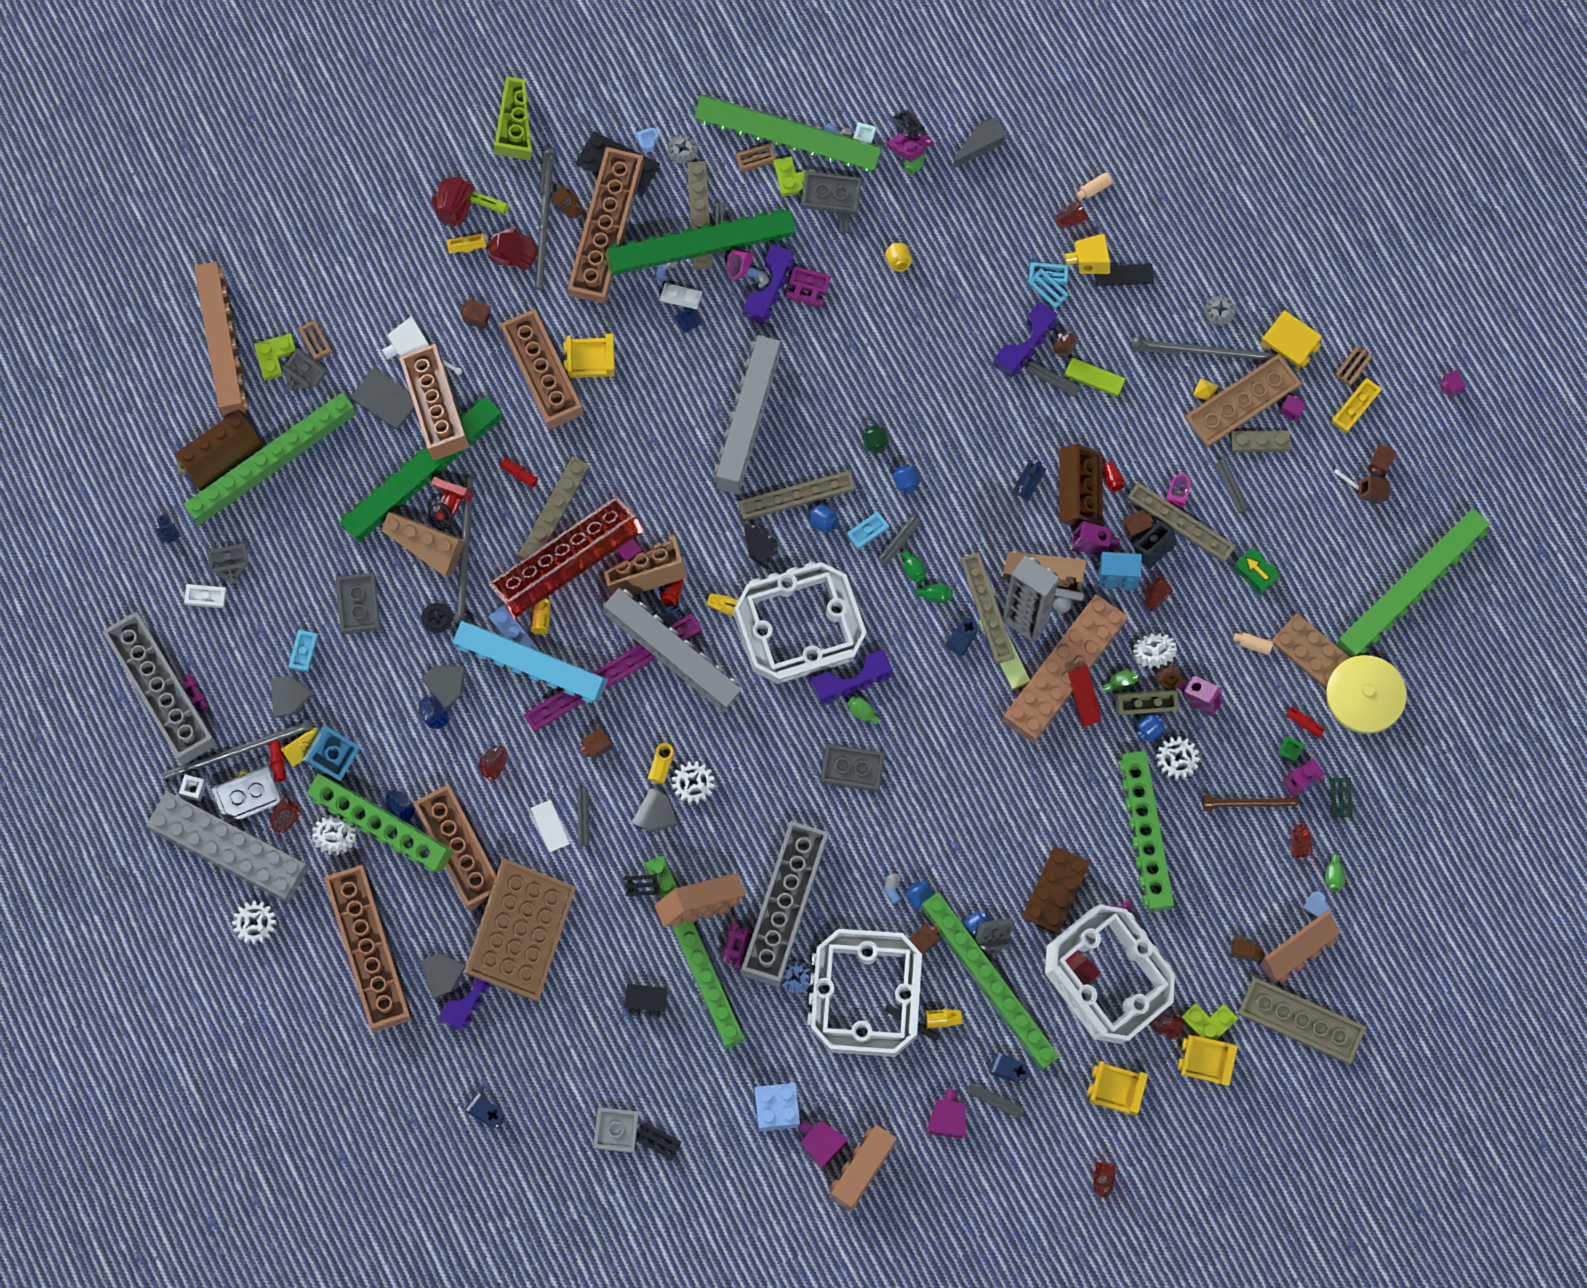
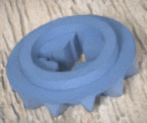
M794 961L788 963L781 982L784 989L791 993H801L807 990L811 980L810 968L804 962ZM792 970L796 974L802 973V975L800 976L801 984H799V982H797L796 980H791V978L793 977Z

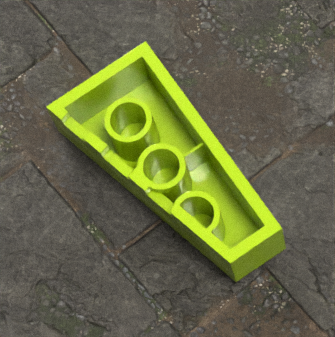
M506 76L493 154L531 161L532 148L525 80Z

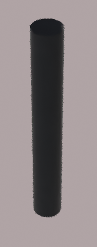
M887 1004L884 1011L901 1021L902 1012ZM918 1022L917 1031L936 1042L940 1035Z

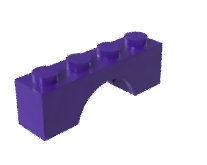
M772 244L765 259V268L771 273L772 282L761 292L749 293L742 308L743 317L763 325L766 319H770L773 312L771 307L773 303H777L781 294L779 290L787 282L788 276L786 275L788 270H792L795 265L794 252Z
M1039 301L1027 318V324L1031 329L1030 338L1020 345L1005 344L994 358L993 366L1010 378L1015 374L1018 375L1024 368L1023 363L1026 359L1030 360L1036 351L1034 349L1037 345L1041 346L1047 338L1045 335L1048 331L1052 332L1057 326L1058 314Z
M884 649L865 656L864 668L856 677L840 679L828 671L811 678V686L819 704L825 703V705H829L835 702L838 697H848L854 694L855 690L860 688L865 690L870 688L872 683L877 681L881 683L889 680L893 669Z
M474 978V986L469 995L457 1001L448 1000L439 1016L440 1022L461 1033L464 1028L468 1029L472 1022L470 1017L473 1011L479 1009L482 1002L480 998L483 993L486 994L491 984Z

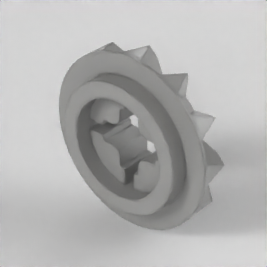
M680 135L676 138L673 137L668 143L667 151L669 157L674 162L685 164L691 162L696 157L698 147L695 140L691 139L689 135ZM684 144H686L687 151L683 150L679 154L678 146L682 147Z
M1220 295L1217 297L1213 296L1207 301L1205 315L1210 322L1224 325L1234 318L1236 310L1230 298ZM1220 304L1222 309H1225L1222 311L1221 316H1219L1218 310L1215 309Z

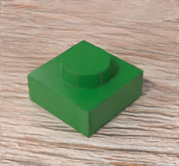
M1287 735L1277 754L1295 763L1305 745Z

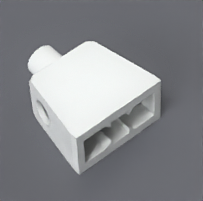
M410 317L388 334V340L391 345L382 349V352L388 360L396 355L399 358L400 356L428 347L429 344L414 319Z

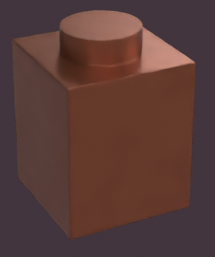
M468 299L467 304H463L460 312L463 323L484 330L492 314L489 305Z
M1379 443L1367 470L1377 477L1382 476L1385 478L1397 451Z
M1368 476L1359 480L1358 499L1375 504L1389 500L1390 481L1374 476Z
M1141 510L1123 518L1121 525L1129 541H1133L1149 532L1154 523L1150 514H1146L1145 510Z
M601 727L581 740L582 747L580 749L586 758L590 757L592 761L612 749V743Z
M926 923L908 939L923 956L939 943L940 938L938 936L940 934L934 926L929 927Z

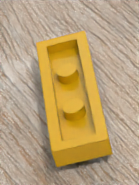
M1366 378L1332 419L1331 423L1347 434L1382 389Z

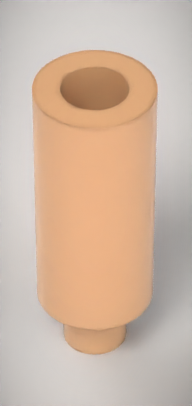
M1107 172L1101 174L1080 187L1076 197L1078 200L1092 197L1113 184L1111 177Z
M1245 632L1242 635L1235 633L1233 638L1234 641L1240 642L1239 646L1268 656L1273 645L1272 641Z

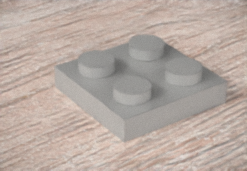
M598 1107L593 1149L634 1153L639 1111Z

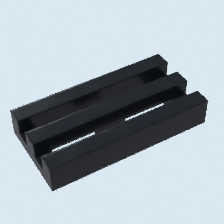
M908 110L891 117L892 123L909 140L912 139V135L915 137L919 136L918 132L925 133V127Z
M657 874L624 876V880H627V884H624V886L628 888V892H625L626 896L659 894ZM653 879V883H636V884H633V881H632V880ZM644 887L654 888V890L649 891H634L633 889Z
M645 1123L636 1140L637 1143L671 1161L682 1144L678 1139ZM650 1130L651 1132L669 1140L670 1142L676 1144L675 1147L650 1135L646 1131ZM643 1137H646L660 1144L661 1146L671 1150L672 1153L669 1154L657 1148L656 1146L642 1140Z

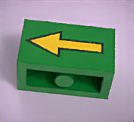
M1251 548L1235 563L1233 569L1262 596L1278 581L1280 575L1274 565H1269L1264 560L1265 557L1261 552Z

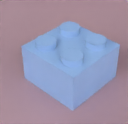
M796 1083L755 1087L759 1132L799 1127Z

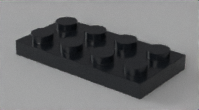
M593 131L576 160V165L599 175L606 147L638 155L642 154ZM644 155V166L636 192L641 197L645 194L660 168L659 162Z

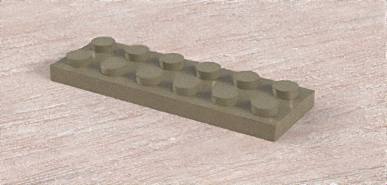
M1253 977L1237 1014L1349 1065L1353 1061L1366 1030V1027L1256 977Z

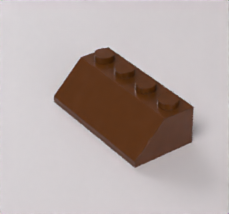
M237 410L177 451L174 455L182 469H184L188 477L201 491L263 448V445L240 411Z
M1080 444L1059 449L1060 523L1071 527H1078L1084 521L1103 526L1102 453Z

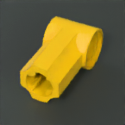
M662 743L657 746L648 780L657 784H665L671 762L674 759L673 747L670 744ZM664 749L670 751V755L666 758L660 756V752Z

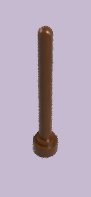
M1203 795L1202 799L1203 811H1212L1216 807L1297 806L1299 804L1296 798L1216 799L1212 795Z

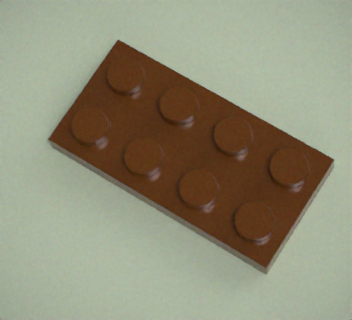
M1054 846L1021 918L1058 935L1091 862Z

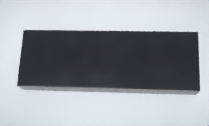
M1153 265L1110 266V274H1095L1096 287L1153 284Z

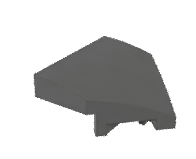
M296 348L287 361L286 366H283L287 379L286 390L317 387L328 371L301 349Z
M246 543L207 550L210 570L232 585L249 564Z
M434 666L421 678V681L446 708H449L462 695V692H465L464 673H466V666Z
M292 676L272 678L273 717L281 718L294 715L296 712L300 714L303 705L308 698H312L314 692Z
M652 788L631 822L634 826L648 832L653 831L655 834L670 826H678L673 810L674 806L670 798Z
M1012 918L979 924L975 941L991 961L997 958L995 954H998L1002 948L1011 946L1008 939L1015 926V921Z
M435 954L420 961L432 999H437L453 992L454 989H458V983L466 964L442 954Z

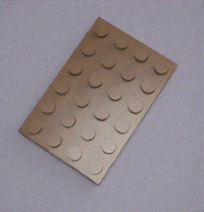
M502 859L464 974L531 1000L539 1001L576 887L508 859Z

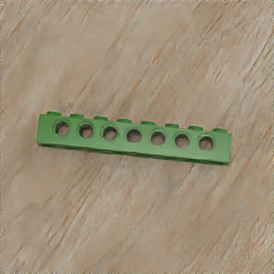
M1146 751L1122 754L1118 765L1119 771L1124 774V780H1122L1123 792L1127 791L1128 799H1125L1126 810H1130L1131 818L1128 819L1129 828L1134 831L1135 836L1132 837L1133 849H1137L1138 853L1135 861L1137 869L1140 868L1141 870L1139 884L1140 888H1144L1145 893L1142 896L1144 908L1147 907L1148 913L1172 910L1174 903ZM1135 770L1139 772L1140 777L1133 778L1130 772ZM1137 789L1141 790L1143 792V796L1136 797L1133 791ZM1144 809L1147 815L1139 816L1136 810ZM1147 828L1150 831V835H1142L1140 829ZM1150 847L1153 849L1154 854L1147 855L1143 849ZM1150 866L1155 867L1157 873L1150 874L1147 868ZM1158 886L1161 892L1154 894L1151 892L1150 887Z
M318 773L307 792V795L312 797V802L320 806L326 805L329 812L335 815L341 814L344 816L343 820L349 824H358L360 826L359 829L364 833H373L376 835V840L384 844L388 842L392 845L391 849L402 854V852L408 854V859L415 863L420 861L425 864L424 868L432 873L435 871L443 872L454 850L327 775ZM333 791V798L330 800L329 794ZM349 801V807L345 809V803ZM365 810V817L361 819V812ZM380 819V820H381V826H380V828L378 829V828H377V822H378V820ZM397 829V836L393 838V831ZM410 839H413L414 844H413V846L410 848V847H409V841H410ZM427 848H429L430 854L426 858L425 851Z

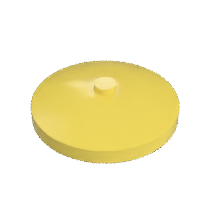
M1356 656L1342 662L1332 673L1326 688L1327 704L1334 718L1345 728L1357 733L1372 734L1389 728L1398 720L1406 704L1407 693L1402 676L1390 663L1374 656Z

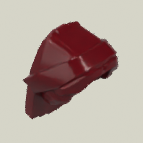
M452 177L440 182L438 194L432 196V203L438 219L443 224L459 226L467 219L472 203L470 198L475 190L468 181L460 177Z
M514 227L491 237L488 246V257L497 265H515L525 271L536 259L537 249L532 237L519 234Z

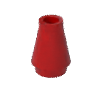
M1108 462L1104 464L1106 487L1111 492L1123 489L1125 480L1114 463Z
M681 579L668 585L661 594V602L664 605H673L675 607L679 603L684 581Z

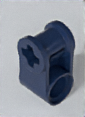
M971 618L964 619L955 632L951 634L944 647L962 657L977 635L976 621ZM965 627H972V631L969 630L968 632H966Z
M995 1053L988 1071L996 1077L1016 1083H1024L1029 1075V1069L1026 1064L1000 1053ZM1023 1069L1025 1075L1021 1074L1020 1077H1017L1015 1071Z
M478 1093L474 1094L464 1109L468 1114L491 1128H498L504 1122L501 1110ZM490 1115H497L498 1119H492L491 1121Z

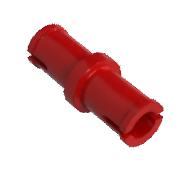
M505 458L500 465V468L513 475L515 480L522 481L530 488L535 487L538 482V477L526 471L524 466H518L509 458Z
M1294 706L1286 714L1287 718L1300 725L1299 728L1302 730L1306 729L1318 739L1326 729L1313 721L1310 715L1306 716L1294 708Z
M281 741L269 742L271 755L269 762L273 769L274 782L286 781L284 768L286 761L282 754Z

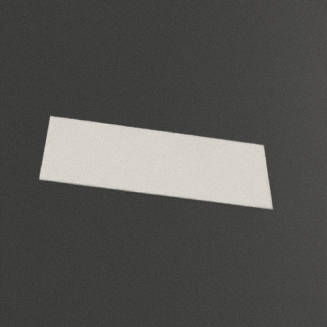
M551 800L531 808L549 853L570 844Z

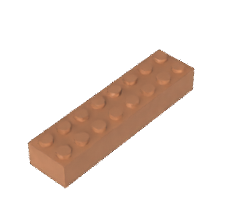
M606 147L568 285L569 296L601 304L607 303L614 275L610 276L605 253L610 246L615 244L622 246L644 166L643 155Z
M217 261L195 265L194 270L218 408L223 419L237 410L240 411L243 417H247L246 410L249 409V404L245 396V382L241 375L243 374V369L238 357L240 352L235 340L237 335L232 323L234 318L229 306L231 301L226 288L228 286L226 275H224L223 268H219Z
M1095 594L1004 714L1002 722L1032 744H1035L1073 694L1068 671L1085 664L1088 665L1090 672L1126 624L1128 616Z
M363 865L324 877L371 1031L375 1033L411 1021L412 1019Z

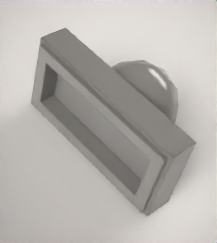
M1056 588L1052 606L1056 612L1066 613L1070 610L1072 601H1083L1084 594L1082 592Z

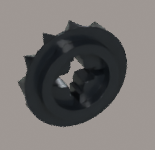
M442 603L430 604L422 612V625L433 634H442L443 631L449 629L452 623V612ZM434 612H436V614H438L439 617H443L440 619V625H438L436 621H432L435 615Z

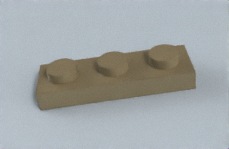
M1231 431L1232 452H1290L1291 449L1290 431Z

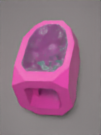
M741 248L731 249L726 265L727 274L731 280H739L748 272L749 266L752 264L753 252Z
M1179 474L1172 479L1166 501L1177 508H1184L1189 494L1191 481L1187 474Z

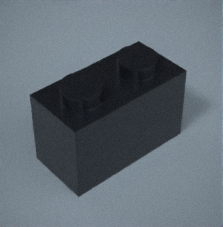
M1159 521L1134 545L1135 554H1142L1141 563L1151 569L1177 545L1175 530Z
M627 984L625 1011L633 1016H640V1013L649 1014L648 1016L652 1018H660L661 1015L665 1016L668 988Z

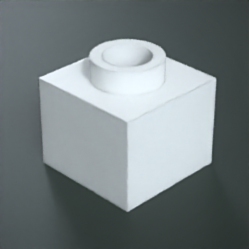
M184 775L179 794L183 798L201 802L206 782L201 778ZM196 787V792L192 793L191 789Z

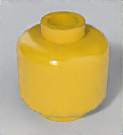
M893 243L885 252L887 262L892 270L898 272L905 271L912 263L911 253L908 246L904 243Z

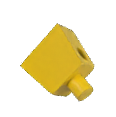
M1099 234L1076 241L1075 252L1065 254L1066 265L1077 264L1080 274H1110V259L1105 235Z

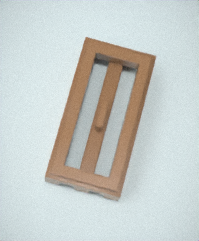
M771 143L735 154L741 173L772 164L773 160H776ZM769 150V152L760 155L758 154L752 156L751 158L741 160V158Z
M315 320L298 328L316 362L320 358H325L328 354H333ZM314 326L326 350H322L310 327ZM307 329L317 350L319 351L318 354L315 353L306 334L304 333V330Z
M1357 345L1336 372L1335 377L1351 387L1373 355L1367 354L1366 350H1361L1360 346ZM1356 353L1360 354L1354 361V363L1351 365V367L1348 369V371L1345 373V375L1342 376L1341 373L1344 371V369L1347 367V365L1350 363V361L1353 359ZM1363 357L1366 358L1349 381L1347 379L1360 360Z

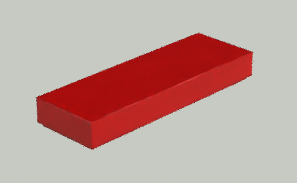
M1083 664L1069 670L1068 675L1082 727H1088L1101 721L1088 665Z

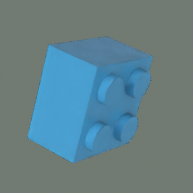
M1102 552L1099 562L1098 586L1104 589L1118 587L1127 591L1134 590V588L1137 589L1141 578L1142 554Z
M322 726L302 761L330 778L341 781L360 746L329 727Z

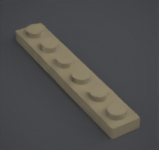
M706 161L687 162L690 218L693 230L701 229L700 227L710 224ZM712 254L693 258L694 270L713 269Z
M572 456L522 546L518 558L536 566L590 468L589 464Z
M846 471L740 500L738 505L743 521L852 492L856 488L851 472Z
M1139 482L1127 497L1129 502L1145 510L1146 513L1158 521H1162L1175 530V532L1222 563L1226 562L1236 547Z
M979 552L961 557L960 562L995 663L1000 664L1015 659Z

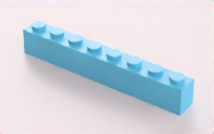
M460 622L453 641L454 644L459 645L457 648L467 653H469V650L476 652V657L484 660L487 657L491 658L494 664L501 667L508 665L511 667L510 670L515 673L521 674L522 671L528 673V678L535 681L545 680L547 681L545 685L557 689V686L564 688L563 692L572 696L577 693L582 696V700L592 703L593 700L600 701L608 679L469 622Z

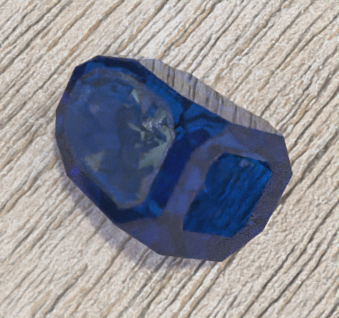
M423 697L419 703V713L423 721L430 728L440 729L445 727L450 721L448 712L435 698Z
M389 790L385 798L386 807L391 814L407 823L415 811L413 802L403 793L397 790Z

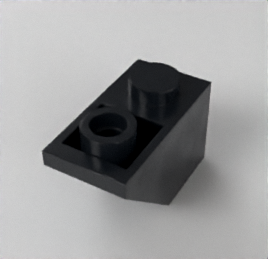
M745 523L744 535L748 557L765 568L778 551L777 541L770 535L765 536L762 534L757 526L753 524L750 526Z

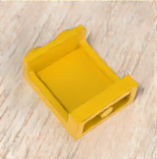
M1284 310L1264 335L1260 346L1264 349L1272 348L1295 364V370L1298 371L1301 366L1305 368L1309 363L1311 353H1316L1322 345L1320 343L1322 336Z
M613 333L605 334V338L571 339V336H567V342H563L564 354H567V360H564L565 372L568 371L569 378L615 376Z
M1188 1034V1038L1183 1039L1181 1050H1185L1184 1057L1179 1058L1177 1070H1180V1075L1229 1086L1238 1046Z
M1100 1061L1099 1066H1094L1092 1077L1095 1078L1094 1085H1089L1087 1097H1090L1089 1103L1137 1116L1148 1074L1143 1072L1138 1074L1106 1065L1103 1061Z

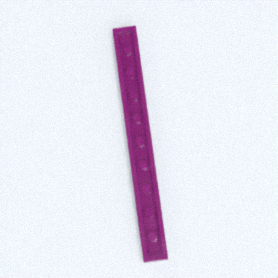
M692 613L669 626L678 632V637L683 641L689 640L702 632V628ZM639 644L593 673L608 679L604 688L606 690L657 658ZM561 691L526 712L523 716L532 731L536 732L586 701L582 700V696L577 693L572 696Z

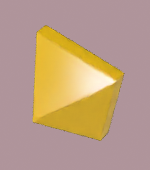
M1200 378L1193 396L1208 401L1214 397L1218 385Z

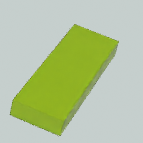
M1071 358L1064 375L1067 378L1115 397L1119 396L1126 379L1075 358Z

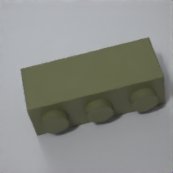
M1176 690L1115 693L1116 713L1125 715L1179 711L1178 692Z

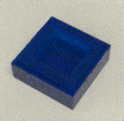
M688 308L675 316L684 334L701 325V321L692 308Z

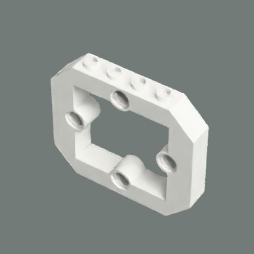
M810 562L800 569L794 567L780 575L779 573H773L767 576L766 579L760 580V578L749 581L733 612L753 672L777 684L852 662L867 633L847 575L822 562L817 564L816 562ZM789 582L791 587L784 588L782 583ZM825 582L831 599L825 611L826 616L830 621L839 622L846 643L820 650V648L814 645L808 646L803 651L801 657L774 664L767 644L773 631L772 626L767 621L759 620L754 603L780 595L789 597L796 590ZM838 607L841 612L834 613L831 608ZM764 629L767 634L761 636L757 633V630ZM814 654L817 660L810 661L807 655Z
M1100 904L1089 910L1047 945L1046 976L1095 1040L1118 1044L1129 1041L1174 1001L1175 974L1170 964L1162 958L1159 949L1151 943L1147 933L1139 927L1135 917L1127 909ZM1107 925L1110 926L1125 946L1128 958L1137 962L1155 987L1146 996L1136 994L1125 999L1123 1002L1124 1014L1113 1024L1095 1002L1097 999L1095 988L1091 985H1083L1065 961L1077 950L1087 952L1098 947L1101 941L1099 932ZM1085 936L1089 939V944L1086 942ZM1082 993L1085 994L1086 1000L1082 998ZM1134 1002L1137 1003L1138 1009L1135 1008Z
M838 929L817 947V952L812 954V965H815V973H811L810 985H814V992L809 994V1005L813 1006L812 1013H808L807 1025H811V1031L828 1051L832 1053L896 1057L917 1038L922 954L903 933ZM864 949H871L873 954L870 957H865L862 951ZM833 953L858 954L859 961L866 965L874 963L877 956L906 957L904 984L899 985L895 991V1000L898 1005L902 1006L901 1033L873 1032L870 1024L866 1021L856 1022L852 1030L828 1028L830 1000L834 996V984L831 981ZM825 985L830 988V991L827 994H821L819 988ZM903 991H908L911 997L904 1000L899 995ZM864 1028L868 1033L864 1037H859L856 1031Z

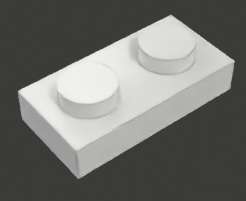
M665 283L660 301L698 309L702 298V291Z
M187 584L184 604L224 608L227 589L225 587Z

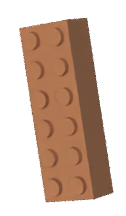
M533 309L500 323L504 339L547 429L550 430L582 416V405L536 310Z
M436 344L400 356L399 359L423 436L433 460L435 461L470 448L442 356Z
M448 784L418 799L413 804L429 836L454 850L445 867L469 912L488 902L496 874Z

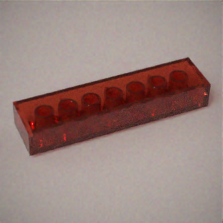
M616 496L488 584L496 599L516 619L642 533L643 530L637 517Z

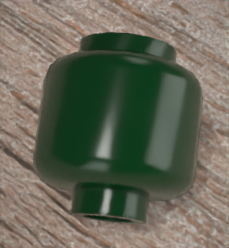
M879 424L865 428V432L862 434L865 449L873 451L874 454L885 451L884 447L889 445L886 429L879 427Z

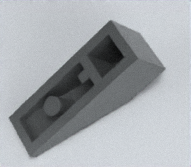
M995 117L990 120L985 119L978 125L954 157L955 168L1005 144L1006 135Z

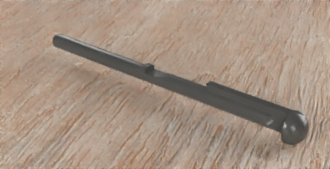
M548 148L543 152L540 194H543L541 225L539 226L536 290L543 289L553 158L557 157L556 151L552 148Z
M1140 336L1134 337L1131 342L1132 348L1136 351L1181 355L1180 352L1215 354L1216 357L1228 356L1267 361L1278 355L1140 340Z
M466 478L465 488L472 494L473 478ZM464 500L462 539L465 540L461 551L458 613L453 616L454 622L460 625L461 621H468V617L465 616L472 500L471 502Z
M305 719L303 720L304 723L263 736L261 739L229 750L226 749L212 756L162 772V777L164 780L265 746L269 742L279 741L305 731L308 732L313 729V724Z

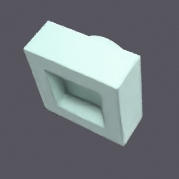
M858 122L853 138L872 144L876 127Z

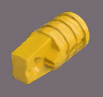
M710 593L707 606L720 613L734 616V608L739 600Z
M544 597L536 599L531 632L536 634H547L549 632L551 614L549 599Z
M925 1010L926 1028H941L962 1024L961 1010Z

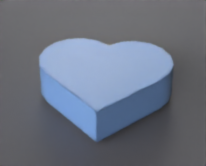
M647 128L636 133V138L643 151L651 152L655 148V142L659 139L657 129Z
M1319 891L1313 892L1305 903L1303 910L1316 918L1326 912L1328 907L1324 903V894Z

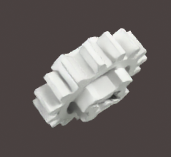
M1151 633L1150 637L1143 636L1144 640H1137L1138 644L1134 645L1133 650L1137 663H1141L1142 667L1149 665L1150 669L1153 666L1160 668L1161 664L1167 666V661L1173 662V657L1177 656L1174 639H1169L1168 635L1162 637L1161 633L1157 636H1154L1153 633Z
M1171 737L1169 744L1164 741L1163 747L1158 748V752L1161 754L1156 755V759L1160 760L1157 763V767H1163L1161 773L1167 772V778L1173 775L1176 781L1179 776L1185 780L1186 774L1192 776V769L1197 770L1198 765L1195 763H1199L1200 758L1195 756L1198 755L1199 751H1193L1195 744L1188 745L1189 739L1182 742L1181 737H1178L1177 741H1174ZM1186 750L1190 754L1191 760L1187 757ZM1177 755L1181 757L1179 761H1175ZM1165 759L1169 761L1170 767L1167 765Z
M689 761L687 767L682 764L680 765L681 771L675 770L677 777H672V782L676 784L672 785V790H677L675 792L676 797L681 795V802L687 799L688 805H691L692 801L699 805L700 799L706 802L705 796H712V792L709 789L715 788V785L711 783L715 779L713 776H710L712 774L711 769L705 771V764L699 767L698 761H696L695 765L692 766ZM703 776L707 781L706 786L701 782ZM680 780L685 784L684 790L680 787ZM690 781H697V785L693 784L692 786H690Z
M329 815L328 820L323 817L322 823L316 822V828L312 829V839L315 842V847H321V852L328 850L329 855H331L332 851H335L337 855L339 850L347 852V847L352 848L353 842L356 841V828H353L352 824L341 820L340 815H337L336 818Z
M253 901L252 906L246 902V908H238L240 914L234 913L237 921H232V924L237 927L233 931L235 934L240 933L238 935L239 940L245 938V944H248L250 940L254 946L258 940L264 944V938L271 939L269 933H275V929L272 926L277 925V922L272 919L276 915L275 913H270L272 910L270 906L265 908L264 902H261L259 906L256 901ZM243 918H244V919H245V925L243 926V929H242V920H243ZM268 919V924L265 928L264 922ZM254 920L258 922V925H252L251 922Z

